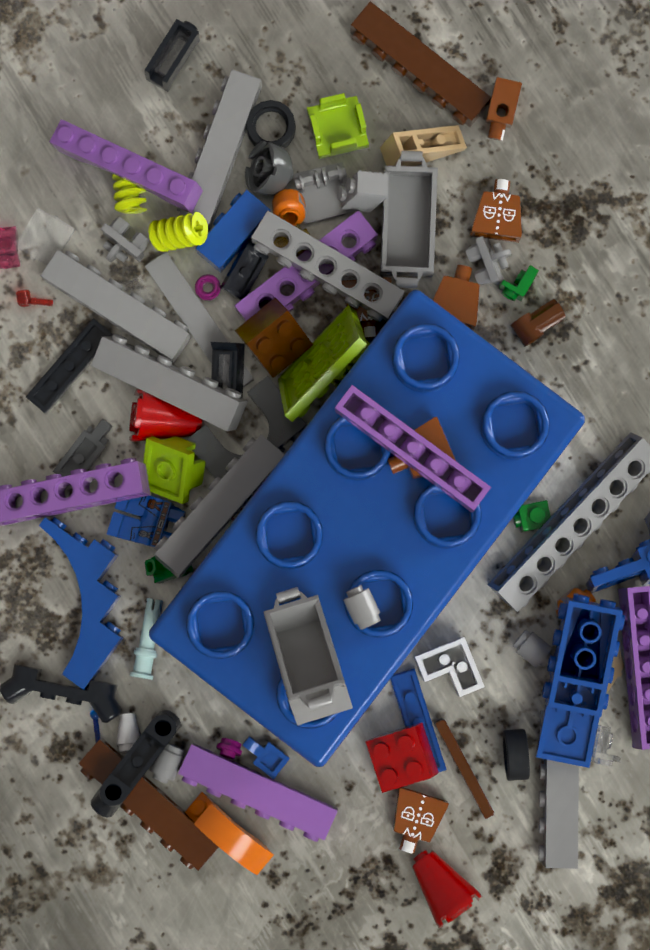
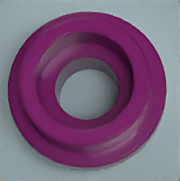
M210 274L202 275L195 283V292L202 300L210 301L218 297L221 285L215 276ZM211 284L213 286L212 291L205 292L203 290L204 285Z
M222 738L221 742L216 745V749L220 750L219 755L225 758L235 759V756L242 755L240 750L242 744L235 740Z

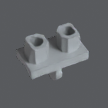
M120 216L112 221L110 225L105 223L101 228L103 234L115 243V245H112L107 241L103 245L109 251L106 259L109 262H113L118 258L124 263L128 258L122 252L124 250L141 262L145 257L143 251L146 249L149 239L139 231L136 232L130 241L124 238L123 235L130 228V224Z
M479 237L475 239V244L465 250L471 263L481 259L484 261L485 268L474 272L477 283L479 285L500 284L504 278L498 261L501 269L508 268L506 258L512 255L511 250H502L499 242L493 245L494 254L489 238Z

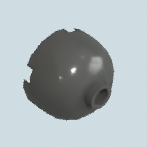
M261 141L253 148L249 155V159H253L251 166L245 169L247 188L265 195H273L283 190L292 180L294 174L290 154L283 147L266 141Z

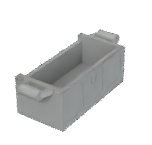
M401 151V157L398 159L396 166H385L384 173L388 175V196L383 201L380 275L393 276L398 288H417L421 277H432L434 274L438 168L427 167L423 158V151ZM401 161L422 162V167L401 166ZM397 276H413L418 278H406Z
M298 587L276 593L277 598L274 609L264 611V616L297 726L352 709L353 706L318 595L307 598L298 590ZM301 598V599H299V600H296V601H293V602H290V603H287V604L279 605V604H282V603H285V602H288V601H291V600H295V599Z

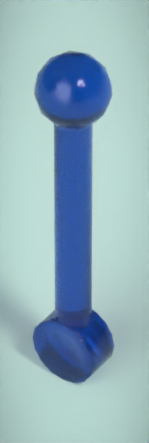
M92 710L90 717L93 719L95 743H97L100 739L99 717L95 710Z

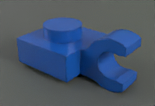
M249 736L243 743L246 749L257 756L253 764L273 780L290 759L289 756L271 742H268L263 747Z

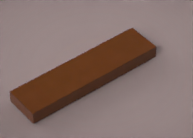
M442 718L434 722L483 817L488 819L494 815V811L449 726Z

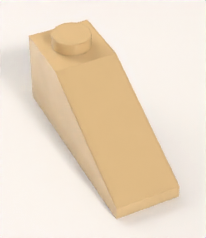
M459 125L394 132L382 144L380 150L386 166H396L398 159L401 157V151H423V158L427 163L464 151L467 147ZM401 161V166H417L422 164V162Z

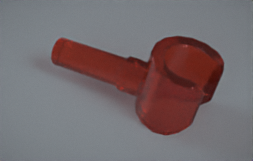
M30 290L16 292L17 303L21 307L31 305L53 306V300L31 298Z

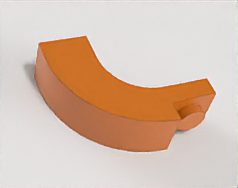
M201 792L185 811L202 833L231 858L255 875H258L274 856L258 838L234 822L205 793Z

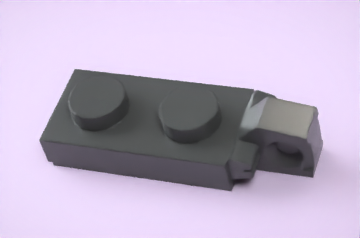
M104 419L100 421L95 429L89 426L87 430L81 433L53 472L64 477L71 475L70 471L86 469L88 471L106 448L105 445L109 440L105 436L113 426Z

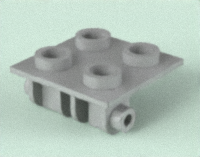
M343 162L293 174L296 190L305 199V224L355 212L353 210L341 209V201L338 200V189L340 185H344L347 182V173Z

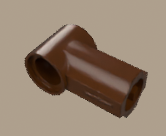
M552 299L531 314L529 312L523 315L510 326L524 347L543 336V332L565 319L566 315L560 304L555 299Z

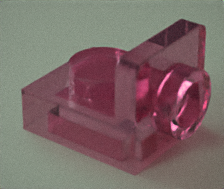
M16 226L0 228V269L20 267L18 231Z

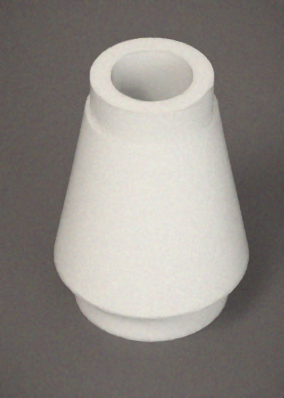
M134 713L121 714L116 746L119 747V753H127L140 737Z

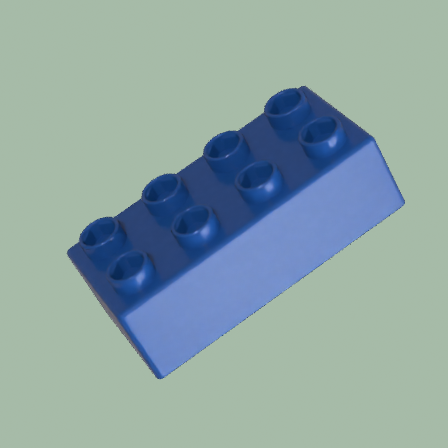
M419 290L411 291L149 630L150 639L316 767L324 766L584 425L585 416ZM351 385L413 430L434 417L438 418L456 462L491 487L473 512H470L426 478L413 479L408 468L395 474L392 473L387 460L394 455L335 412L336 405ZM362 585L363 590L366 588L370 589L380 613L378 615L381 619L376 624L362 630L359 629L358 624L354 625L343 599L348 597L347 591ZM298 587V590L307 598L315 595L319 597L353 706L352 709L298 726L288 701L264 616V611L274 609L277 598L276 593ZM298 598V599H295V600H291V601H288V602H285V603H282V604H279V605L287 604V603H290V602L299 600V599H301V598Z

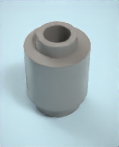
M362 585L346 592L348 597L343 599L354 625L358 624L360 630L381 621L378 615L380 613L379 608L369 588L363 590Z
M525 630L513 644V647L517 649L516 653L535 668L539 664L544 667L548 663L550 655L553 656L550 653L552 647L534 632L529 633Z
M168 743L150 768V771L154 773L152 778L166 784L168 780L174 781L184 759L182 756L184 749Z

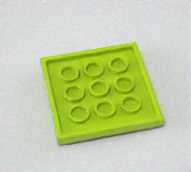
M350 305L312 342L313 346L297 358L278 378L284 415L292 422L297 417H303L310 409V404L316 397L321 398L327 392L328 385L335 378L339 379L347 370V365L353 359L357 360L366 350L367 342L357 312Z

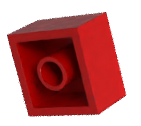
M422 722L375 736L365 741L382 793L433 778L439 773Z

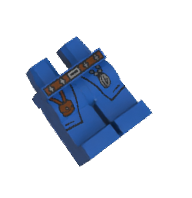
M150 495L116 502L115 509L139 516L140 520L113 512L107 535L155 548L164 536L169 538L173 534L167 532L169 522L176 523L182 516L185 518L186 512L175 507V504Z

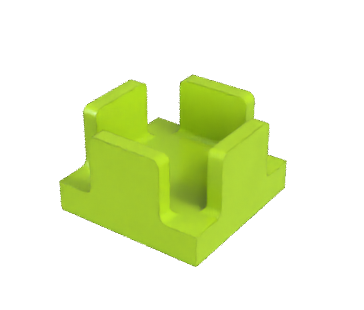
M345 93L321 98L319 99V105L307 107L319 159L369 148L366 123L361 103L358 102L357 96L346 98Z
M153 436L146 438L143 463L146 464L150 492L180 504L189 501L190 490L203 483L206 463L202 459L194 461L195 452L191 450L195 449L196 443L178 436L165 440Z

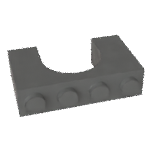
M267 376L247 393L269 423L267 440L283 453L286 450L283 446L291 440L294 443L307 424L300 417H297L292 422L284 415L280 390ZM206 425L187 439L196 443L195 449L192 451L195 452L199 459L206 462L205 467L214 478L219 477L222 479L228 472L225 468L234 457L240 459L242 456L225 449Z

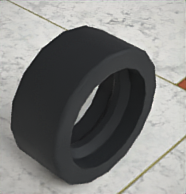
M268 100L260 102L252 108L246 122L248 137L254 146L261 141H266L286 148L294 139L296 130L294 115L288 106L279 101ZM276 112L286 121V131L280 139L267 141L258 135L256 122L264 113Z
M525 729L504 730L503 755L507 780H528L530 776V760Z

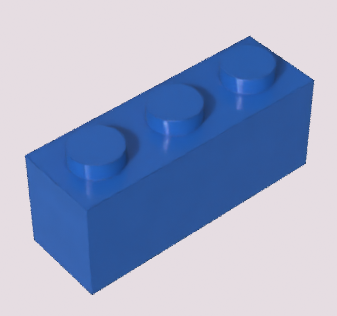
M248 190L243 194L238 193L230 203L232 207L226 214L222 212L213 222L215 227L209 232L205 243L196 247L197 254L220 273L236 257L248 238L252 237L266 212H271V209Z

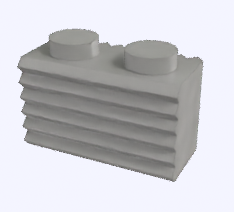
M359 170L352 178L349 177L344 185H340L338 189V200L341 201V209L359 210L362 212L373 211V209L387 199L388 175L381 172L377 174L376 172L372 173L369 171L367 173L366 170L364 172Z

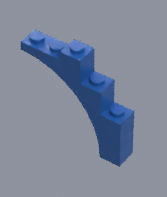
M45 517L39 526L57 542L68 557L76 574L81 593L82 621L80 635L73 656L62 675L85 690L89 687L90 680H94L124 638L119 634L121 629L110 621L107 624L103 623L121 597L116 593L118 588L107 580L104 583L100 582L118 555L113 552L115 547L106 540L102 539L99 542L94 539L90 546L87 547L88 540L76 532L73 536L64 530L67 525L54 517L50 520Z

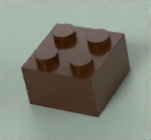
M276 297L234 330L272 378L313 346V343L290 312Z

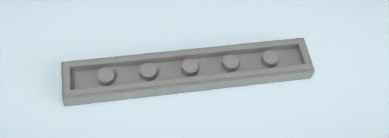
M164 252L145 265V267L212 363L211 342L228 341L167 252ZM225 354L223 381L228 387L230 355ZM245 365L243 387L254 380Z

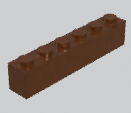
M371 1L352 22L350 29L351 37L362 46L364 44L372 49V54L382 62L385 60L391 64L392 70L402 78L406 76L412 81V86L418 92H426L430 95L432 102L440 109L446 108L450 111L452 118L460 125L466 124L468 127H471L490 104L491 96Z
M101 738L78 764L83 767L80 771L89 780L93 781L95 778L100 784H103L124 756L106 740ZM145 775L120 806L128 815L133 816L135 814L142 820L140 825L147 832L158 834L162 838L160 843L170 852L176 850L182 856L180 861L191 870L195 867L199 871L219 848L194 825L195 822L179 805Z

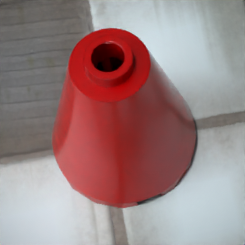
M135 390L134 395L139 396L137 402H132L129 431L134 432V435L129 437L130 441H146V438L152 436L158 439H167L174 436L187 437L192 436L201 429V418L143 390Z
M425 850L413 859L416 863L412 868L438 928L443 927V920L446 919L450 923L472 907L471 903L474 897L477 901L483 897L476 888L434 851L428 853Z

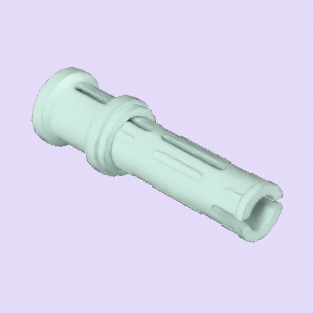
M146 598L147 602L139 648L136 647L133 654L136 655L134 669L130 672L129 676L153 680L151 671L153 660L157 658V651L154 650L155 642L149 637V630L160 617L163 601L156 599L153 610L154 600Z

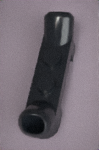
M14 664L12 677L0 685V693L9 704H15L31 692L37 691L41 692L40 697L55 700L57 695L67 697L66 702L81 705L82 701L89 702L103 723L110 722L122 712V708L115 699L118 685L90 680L89 689L83 690L78 687L40 680L42 669Z
M169 710L160 711L91 799L92 809L97 814L106 818L112 817L180 729L181 722L175 713Z

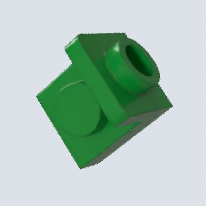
M531 265L527 271L521 270L514 281L518 285L517 287L502 280L499 289L502 290L501 294L511 301L516 299L522 301L539 270Z
M548 501L522 505L513 517L515 527H520L521 533L540 529L551 517Z

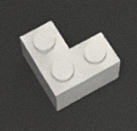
M465 637L414 656L424 682L449 673L459 697L485 687Z

